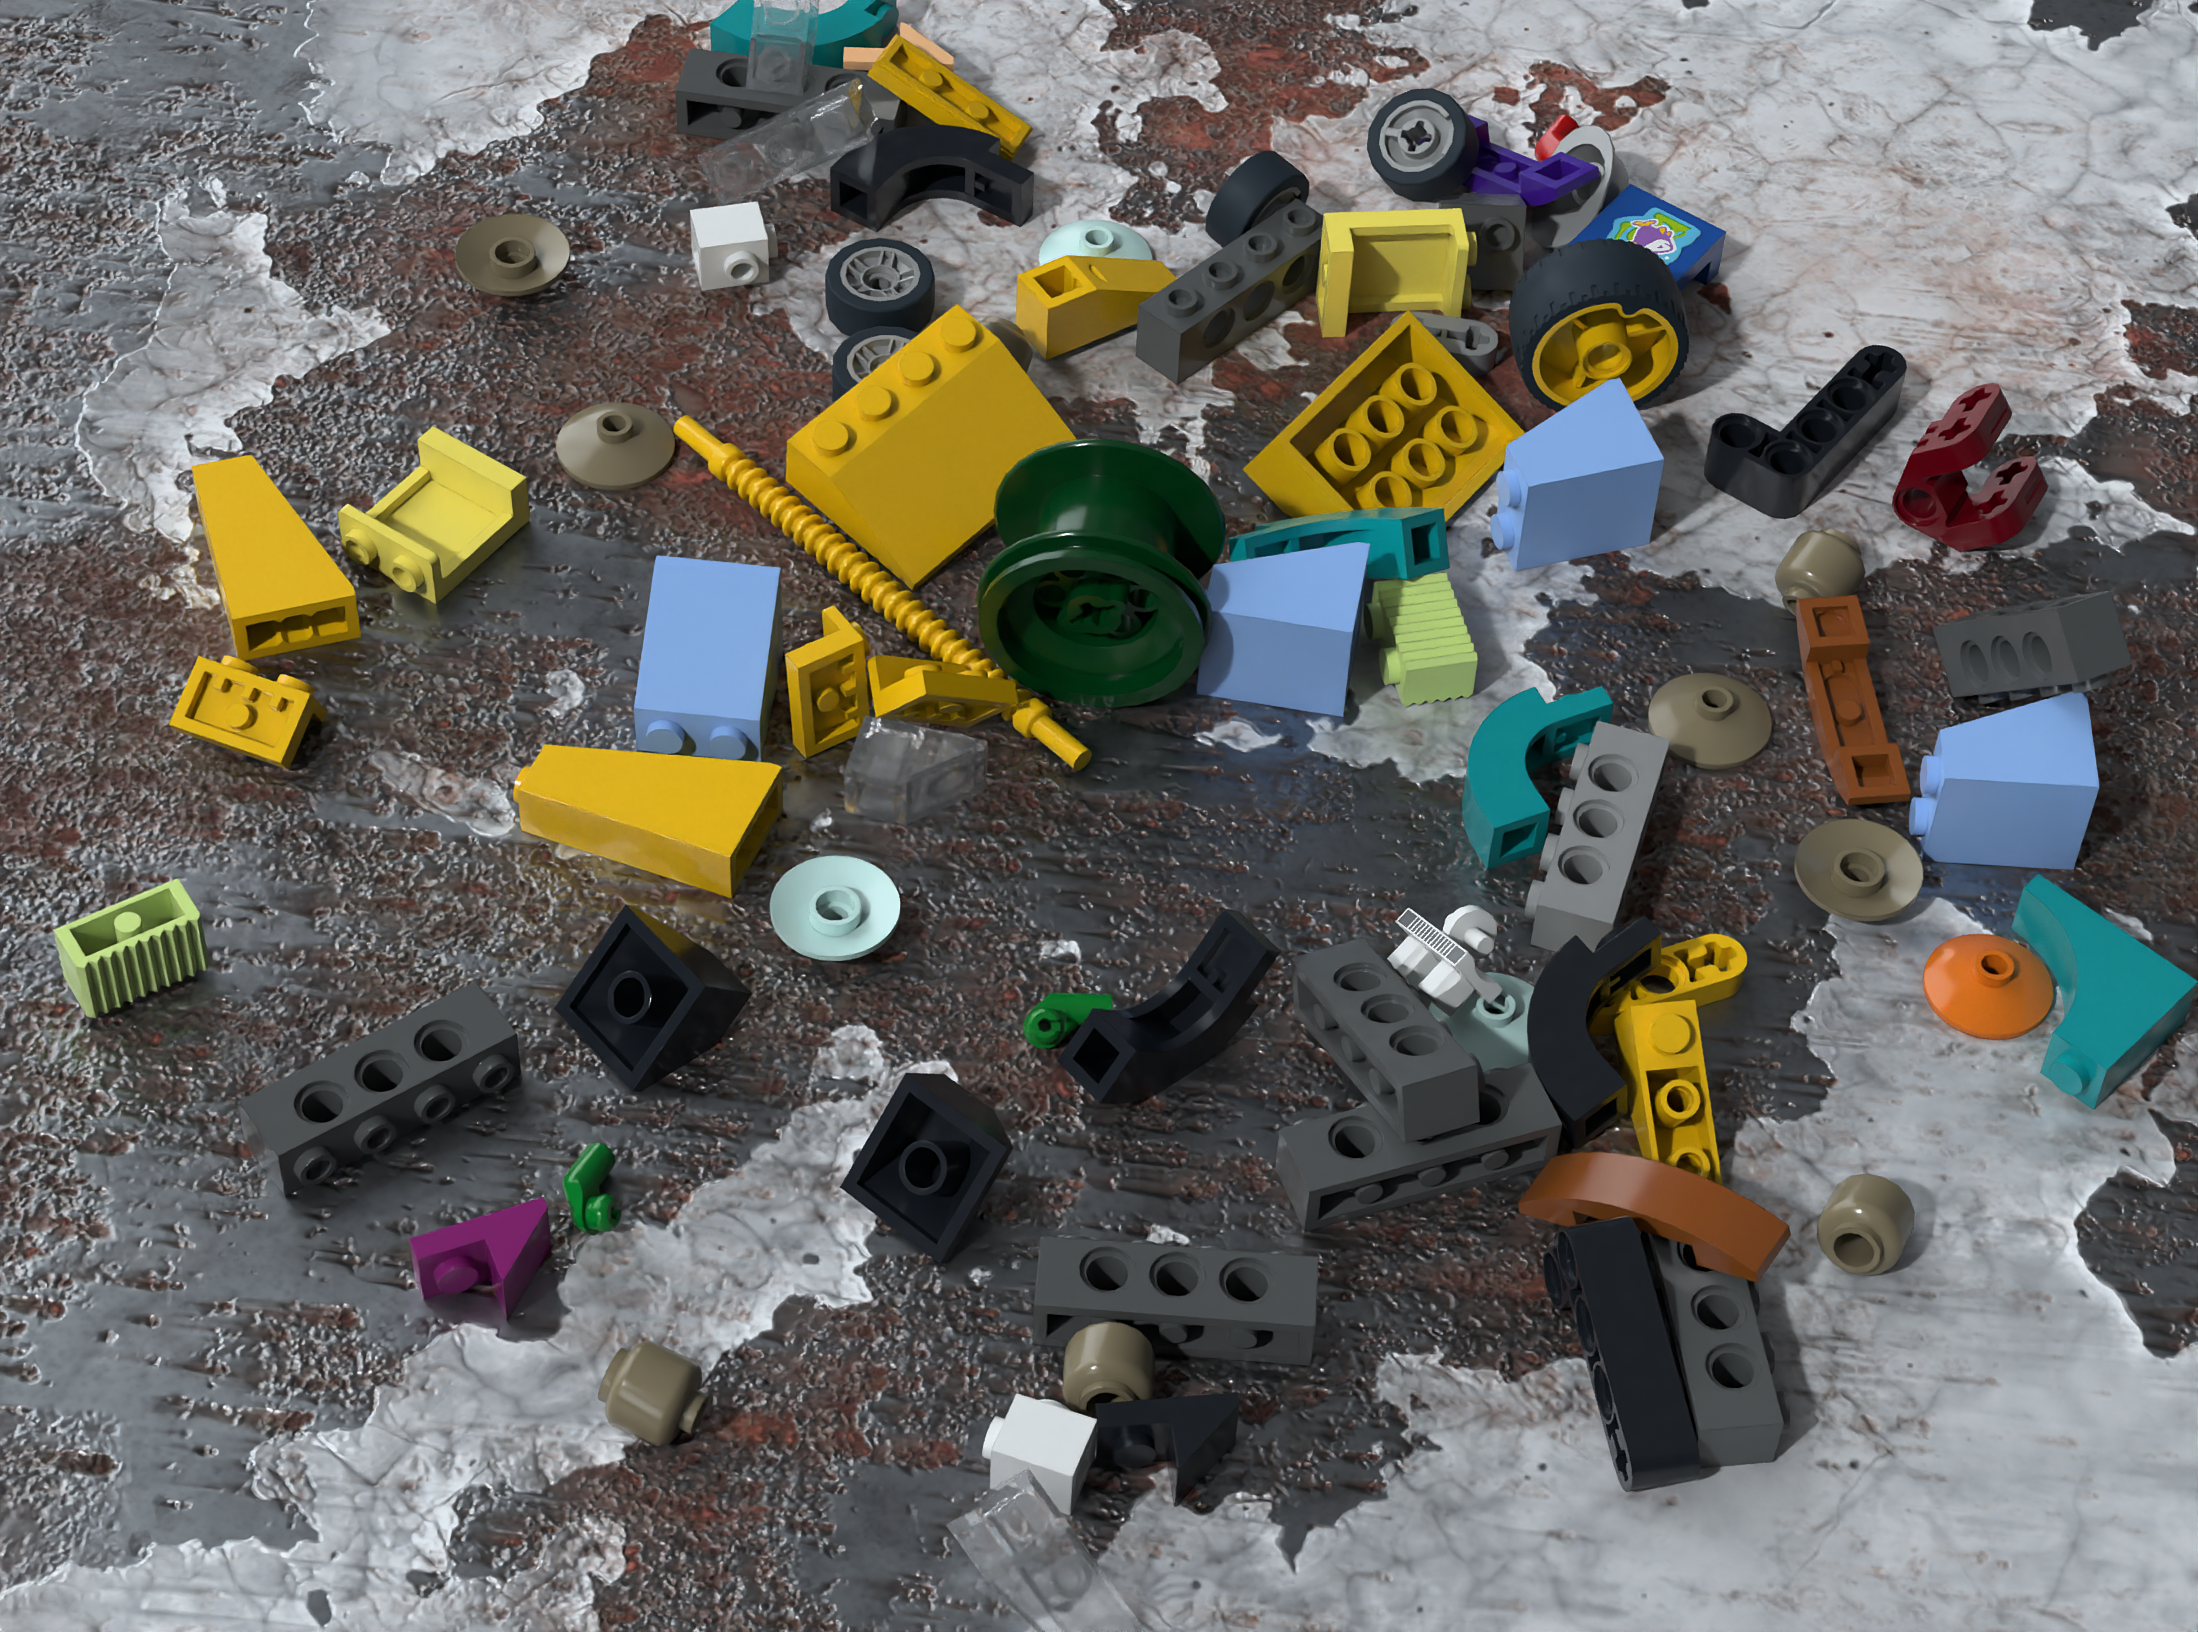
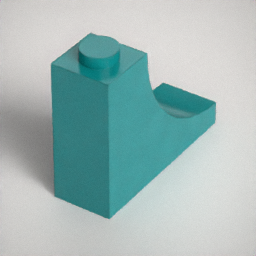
M2038 874L2023 887L2011 929L2032 945L2045 960L2054 974L2063 999L2064 1020L2052 1033L2040 1073L2053 1081L2061 1091L2073 1095L2094 1110L2185 1022L2198 981Z

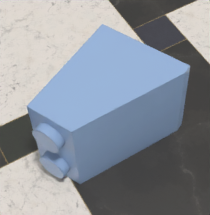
M1620 378L1607 380L1507 445L1503 471L1497 474L1496 484L1499 502L1497 514L1491 516L1490 529L1495 546L1499 550H1505L1515 571L1649 544L1665 459Z
M1354 542L1213 565L1208 590L1204 589L1211 603L1213 627L1209 643L1196 669H1199L1197 694L1343 717L1361 627L1370 544Z
M656 556L634 703L636 750L658 752L661 754H680L761 762L783 656L780 567Z
M2073 691L1939 730L1933 756L1924 755L1920 769L1922 797H1913L1909 810V831L1911 835H1919L1922 861L2074 870L2099 790L2087 691L2076 694Z

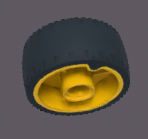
M1598 238L1596 240H1585L1584 242L1579 241L1572 245L1568 244L1564 248H1558L1553 253L1545 255L1543 259H1539L1535 265L1531 266L1522 275V279L1517 282V287L1514 288L1513 296L1510 298L1509 330L1518 370L1536 400L1538 399L1541 404H1545L1547 408L1554 409L1555 412L1561 411L1607 380L1615 378L1621 379L1636 408H1639L1643 404L1652 401L1653 398L1660 396V393L1663 391L1665 392L1668 386L1674 383L1675 378H1678L1680 371L1684 368V363L1687 361V354L1689 353L1688 322L1678 285L1664 260L1659 258L1658 254L1652 253L1649 248H1644L1640 244H1634L1631 241L1626 242L1622 239Z

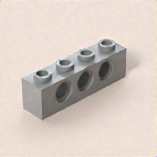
M1597 721L1590 744L1578 742L1569 774V779L1576 780L1577 784L1575 790L1565 787L1562 790L1554 824L1563 827L1560 836L1552 833L1547 835L1539 865V870L1547 872L1545 882L1533 879L1525 905L1524 917L1534 919L1531 946L1557 952L1566 942L1577 935L1592 952H1595L1600 940L1618 926L1663 781L1671 739Z

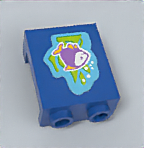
M1630 184L1569 245L1579 241L1584 242L1585 240H1596L1598 238L1622 239L1626 242L1631 241L1634 244H1640L1644 248H1649L1652 253L1655 252L1659 258L1664 260L1678 285L1679 291H1681L1692 279L1707 286L1719 273L1726 231Z

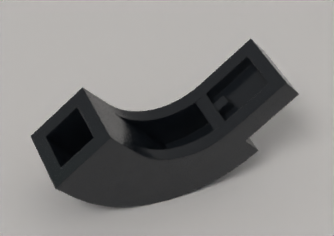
M917 125L887 131L853 147L830 167L831 211L875 232L879 231L903 208L919 201L937 198L967 202L1018 227H1021L1033 215L1034 172L1000 157V138L974 129L950 125Z
M1223 909L1181 971L1162 990L1143 1003L1128 1009L1107 1010L1093 1008L1057 1062L1102 1104H1126L1158 1094L1201 1067L1240 1030L1259 1006L1250 997L1279 956L1281 950L1238 910Z
M1645 915L1627 928L1619 926L1608 932L1596 946L1595 952H1592L1577 935L1572 937L1554 954L1545 966L1530 999L1527 1015L1528 1062H1531L1562 1122L1561 1136L1575 1151L1627 1113V1082L1597 1051L1588 1032L1594 1018L1605 1005L1661 965L1662 933Z

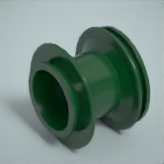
M1080 439L1060 442L1039 449L1018 461L1005 474L996 491L993 510L996 529L1006 548L985 568L978 583L976 596L980 636L991 658L1005 673L1016 679L1021 685L1043 696L1076 705L1103 708L1134 706L1159 699L1178 689L1191 677L1198 666L1201 655L1209 643L1213 627L1211 603L1199 580L1218 561L1223 552L1226 539L1225 514L1217 496L1201 477L1183 463L1157 450L1119 440Z

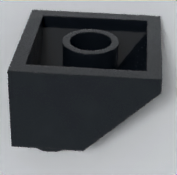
M625 904L554 1009L632 1091L642 1092L715 1047L753 993L712 952L637 907Z
M905 1073L840 1188L938 1263L945 1264L948 1262L1014 1148L995 1111L947 1075Z

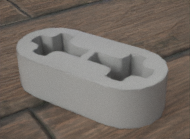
M1410 311L1472 377L1487 374L1493 369L1496 363L1498 334L1492 327L1476 320ZM1401 313L1398 316H1396L1392 320L1390 326L1394 324L1404 313ZM1466 347H1473V348H1476V350H1470V349H1467Z

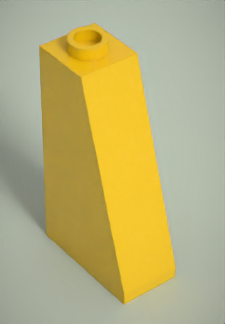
M252 454L191 466L198 510L238 659L247 661L360 638L358 608L353 585Z
M545 744L532 766H524L519 772L513 789V800L519 805L520 826L523 832L732 899L783 810L782 766L766 762Z

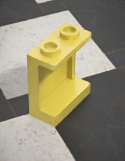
M1462 209L1324 213L1316 288V304L1322 338L1345 337L1348 313L1440 310L1444 316L1460 318L1461 309H1469L1471 305V281L1469 275L1466 274L1467 267L1475 266L1477 261L1476 235L1474 231L1466 232Z
M432 426L417 439L420 466L366 513L346 504L338 511L343 552L359 565L370 566L393 579L403 590L415 592L437 604L530 520L525 476Z

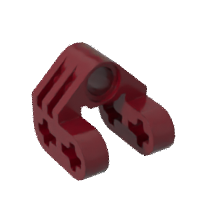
M1983 384L1966 391L1952 403L1942 420L1931 422L1925 435L1921 437L1917 447L1912 451L1893 495V509L1901 521L1959 552L1996 545L2013 538L2027 525L2049 486L2036 459L2025 456L2010 460L1999 466L1989 475L1979 493L1968 495L1966 491L1968 482L1962 470L1978 463L1990 452L2013 413L1998 384Z

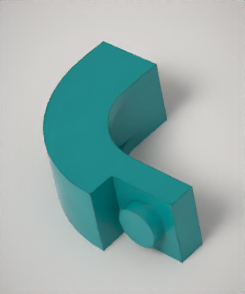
M738 0L710 23L711 51L843 69L844 47L881 48V38L890 35L897 24L899 11L896 8L897 0H848L842 6L829 12L807 16L777 12L754 0Z
M1397 507L1317 514L1257 525L1253 532L1228 538L1231 562L1362 542L1370 544L1366 578L1408 580L1450 568L1444 508Z
M1602 686L1578 694H1567L1550 703H1546L1536 687H1532L1501 703L1479 726L1469 749L1461 804L1466 834L1487 870L1543 851L1550 808L1533 785L1529 776L1546 764L1573 756L1578 742L1589 745L1597 721L1610 724L1614 703Z

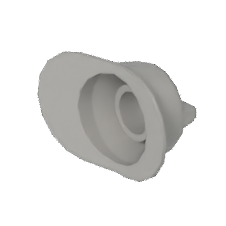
M1585 125L1571 131L1560 141L1552 154L1553 156L1563 152L1598 166L1599 177L1547 204L1536 207L1532 230L1534 239L1544 248L1558 249L1568 245L1628 186V173L1625 165L1614 154L1615 147L1610 135L1599 126Z

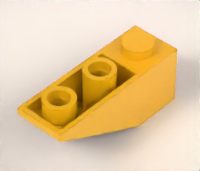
M1065 255L1017 275L1016 325L1023 330L1027 340L1045 360H1049L1138 322V305L1177 278L1161 261Z
M1695 999L1629 1006L1613 1020L1620 1074L1627 1082V1104L1642 1157L1689 1171L1723 1186Z

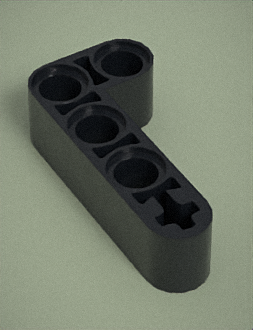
M1872 345L1864 347L1845 364L1781 431L1742 413H1729L1720 416L1715 420L1711 428L1704 464L1705 478L1715 488L1765 515L1778 519L1796 517L1809 506L1895 415L1907 370L1905 358L1901 353L1887 346Z
M1628 1215L1560 1228L1545 1249L1543 1255L1545 1284L1551 1302L1557 1310L1572 1309L1613 1465L1622 1488L1626 1492L1698 1478L1700 1473L1698 1444L1641 1237L1635 1222Z

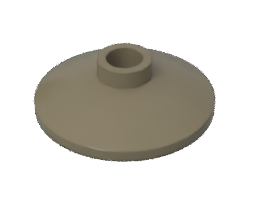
M502 214L477 222L461 235L455 247V265L460 276L469 285L480 291L498 296H522L541 291L554 284L563 276L570 262V246L565 234L556 225L543 218L528 214Z
M612 402L591 406L572 416L563 425L558 434L556 451L561 467L575 481L595 489L620 491L643 486L661 476L674 458L675 438L667 421L651 409L637 404Z
M1694 673L1674 678L1658 689L1649 706L1648 726L1652 735L1671 739L1668 754L1676 760L1697 768L1724 770L1745 765L1763 752L1770 739L1772 718L1763 699L1744 683L1719 674Z
M1838 819L1815 827L1800 842L1794 861L1796 879L1807 897L1825 911L1854 921H1880L1899 915L1915 902L1923 883V865L1918 853L1909 841L1887 826L1864 819Z

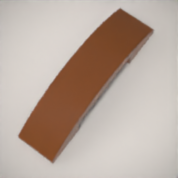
M1858 596L1797 599L1795 606L1797 631L1809 706L1826 765L1838 792L1847 805L1909 801L1911 790L1898 743L1888 742L1866 661L1870 640Z
M1578 1152L1553 1157L1517 1203L1521 1214L1565 1227L1583 1224L1588 1216L1607 1220L1629 1215L1639 1231L1691 1245L1697 1265L1759 1283L1791 1236L1788 1224L1753 1201L1718 1183L1668 1164L1618 1153Z

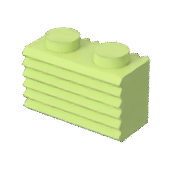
M1447 572L1427 574L1408 580L1391 579L1374 582L1372 603L1364 605L1363 620L1368 639H1379L1382 647L1379 651V666L1384 684H1395L1400 701L1406 707L1410 706L1413 702L1417 705H1421L1424 701L1431 704L1437 699L1444 702L1449 697L1456 700L1460 696L1466 699L1471 696L1474 691L1478 656L1474 650V643H1471V636L1468 634L1467 625L1464 624V616H1461L1457 598L1454 597V590L1451 589V583L1448 581Z
M178 878L53 930L56 937L54 939L57 943V950L60 954L58 956L61 961L60 965L63 969V976L87 1017L96 1018L99 1011L108 1013L112 1008H121L125 1001L133 1002L136 995L146 997L149 990L158 992L161 985L170 987L173 982H182L186 975L195 976L197 970L207 971L210 965L201 914Z

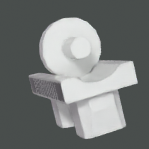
M1467 905L1457 909L1445 919L1442 932L1410 908L1395 921L1409 936L1387 959L1391 962L1395 972L1417 992L1421 990L1430 1001L1449 1017L1474 992L1491 1004L1503 991L1497 982L1475 967V961L1488 955L1493 950L1497 936V923L1493 916L1481 907Z

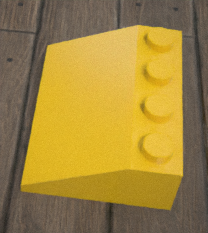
M956 304L787 440L786 481L912 591H915L995 524L993 510L996 491L1005 474L1018 461L1039 449L1060 442L1077 440V438L1001 340L961 306Z
M1407 310L1242 470L1285 514L1292 518L1363 509L1429 507L1444 508L1446 523L1502 466L1505 461L1507 445L1525 434V432L1426 327Z

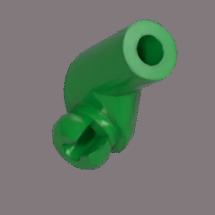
M1050 993L1026 1016L1023 1024L1024 1036L1030 1044L1037 1048H1052L1062 1042L1077 1027L1081 1026L1093 1008L1112 1010V994Z
M596 1142L589 1144L566 1173L562 1182L573 1225L588 1235H596L599 1231H612L618 1225L621 1216V1210L611 1209L618 1202L616 1198L610 1194H600L599 1186L615 1165V1155L606 1145Z

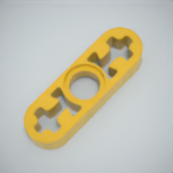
M1707 934L1661 948V965L1644 977L1651 975L1665 977L1673 983L1675 989L1669 993L1658 994L1647 990L1640 980L1611 1000L1609 1002L1611 1003L1610 1007H1603L1594 1018L1588 1034L1603 1036L1615 1033L1613 1020L1632 1005L1695 999L1697 1008L1735 995L1742 986L1746 970L1747 954L1745 949L1735 939L1722 934ZM1705 962H1711L1713 964L1704 966ZM1726 967H1727V971H1722V972H1721V971L1719 970V969H1722V968H1726Z

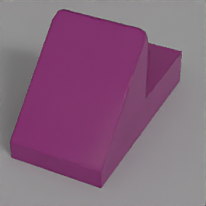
M544 1197L409 1238L414 1276L423 1300L444 1293H459L470 1288L473 1284L490 1279L506 1320L512 1315L552 1248L548 1207Z

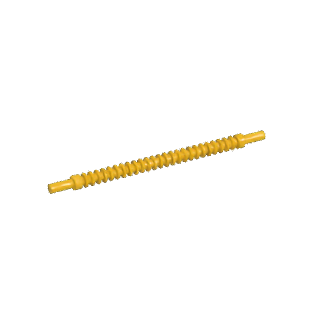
M684 415L677 420L673 432L708 461V469L711 474L720 481L727 482L731 490L738 491L741 499L749 500L752 508L760 509V513L764 518L771 519L774 527L782 528L785 536L793 537L797 546L805 547L808 555L816 556L818 564L827 566L830 574L838 575L842 584H850V589L853 593L861 594V598L865 603L873 604L875 612L884 613L887 622L896 623L897 630L907 633L911 642H919V647L922 651L931 652V657L934 661L964 664L968 670H985L989 678L1015 680L1019 704L1001 712L1005 721H1013L1012 724L1015 730L1025 738H1037L1076 771L1081 770L1088 764L1092 757V752L1052 719L1053 713L1048 705L1038 698H1032V694L1028 689H1020V684L1016 679H1008L1007 673L1001 668L996 669L994 660L984 659L982 650L973 649L970 640L961 639L959 631L955 629L949 630L947 621L938 620L935 611L926 610L923 601L914 600L913 593L908 590L903 591V586L900 582L891 581L890 574L880 571L877 563L869 562V558L865 553L857 552L855 544L846 543L844 535L835 533L832 525L824 524L821 516L812 515V510L809 506L801 505L798 497L790 496V492L786 487H779L778 481L775 478L768 477L766 470L757 468L755 461L747 459L745 453L732 443L723 444L689 415Z

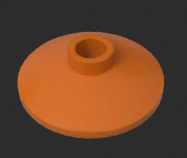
M1967 934L1944 942L1932 952L1923 972V991L1933 1011L1956 1030L1981 1039L2007 1040L2030 1033L2045 1020L2053 1001V983L2048 970L2039 958L2019 943L1996 935Z

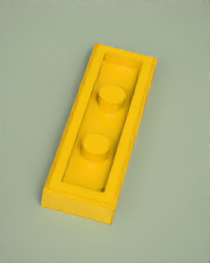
M897 33L867 74V76L938 125L974 129L1000 138V157L1008 161L1013 160L1033 130L1023 120Z

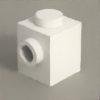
M758 201L690 210L692 255L702 291L769 282V258L778 257L777 237L774 224H764Z
M1016 1393L1006 1418L995 1416L985 1437L982 1457L991 1460L990 1489L1071 1515L1095 1459L1097 1419L1070 1411L1065 1405L1054 1400H1036Z

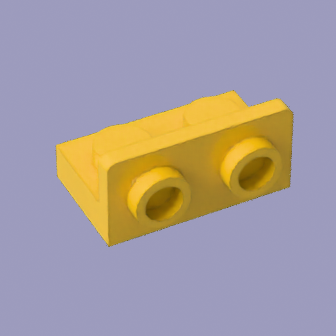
M834 605L822 610L824 637L785 654L793 744L805 759L871 730L869 702L873 701L870 681L867 677L865 659L870 656V645L861 626L856 622L849 623Z
M879 654L867 660L876 718L971 727L1019 704L1015 680L989 678L985 670H968L964 664Z
M224 655L221 663L198 656L169 725L179 733L289 770L310 719L323 723L328 711L312 696L315 689L299 679L280 674L275 682L257 676L259 670L255 666L238 658Z

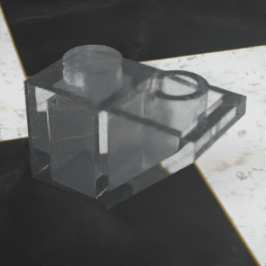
M755 0L746 90L802 96L815 48L820 0Z
M865 715L844 769L845 812L907 825L982 793L987 783L988 741L959 733H948L910 725L902 721Z

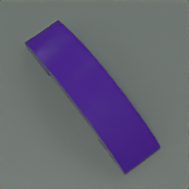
M1467 114L1474 124L1479 139L1477 162L1470 176L1462 185L1473 192L1519 194L1526 207L1547 204L1599 177L1598 166L1563 152L1538 162L1491 143L1488 122ZM1430 138L1421 139V140L1417 143V145L1419 146V145H1421L1423 142H1430L1431 139H1430Z

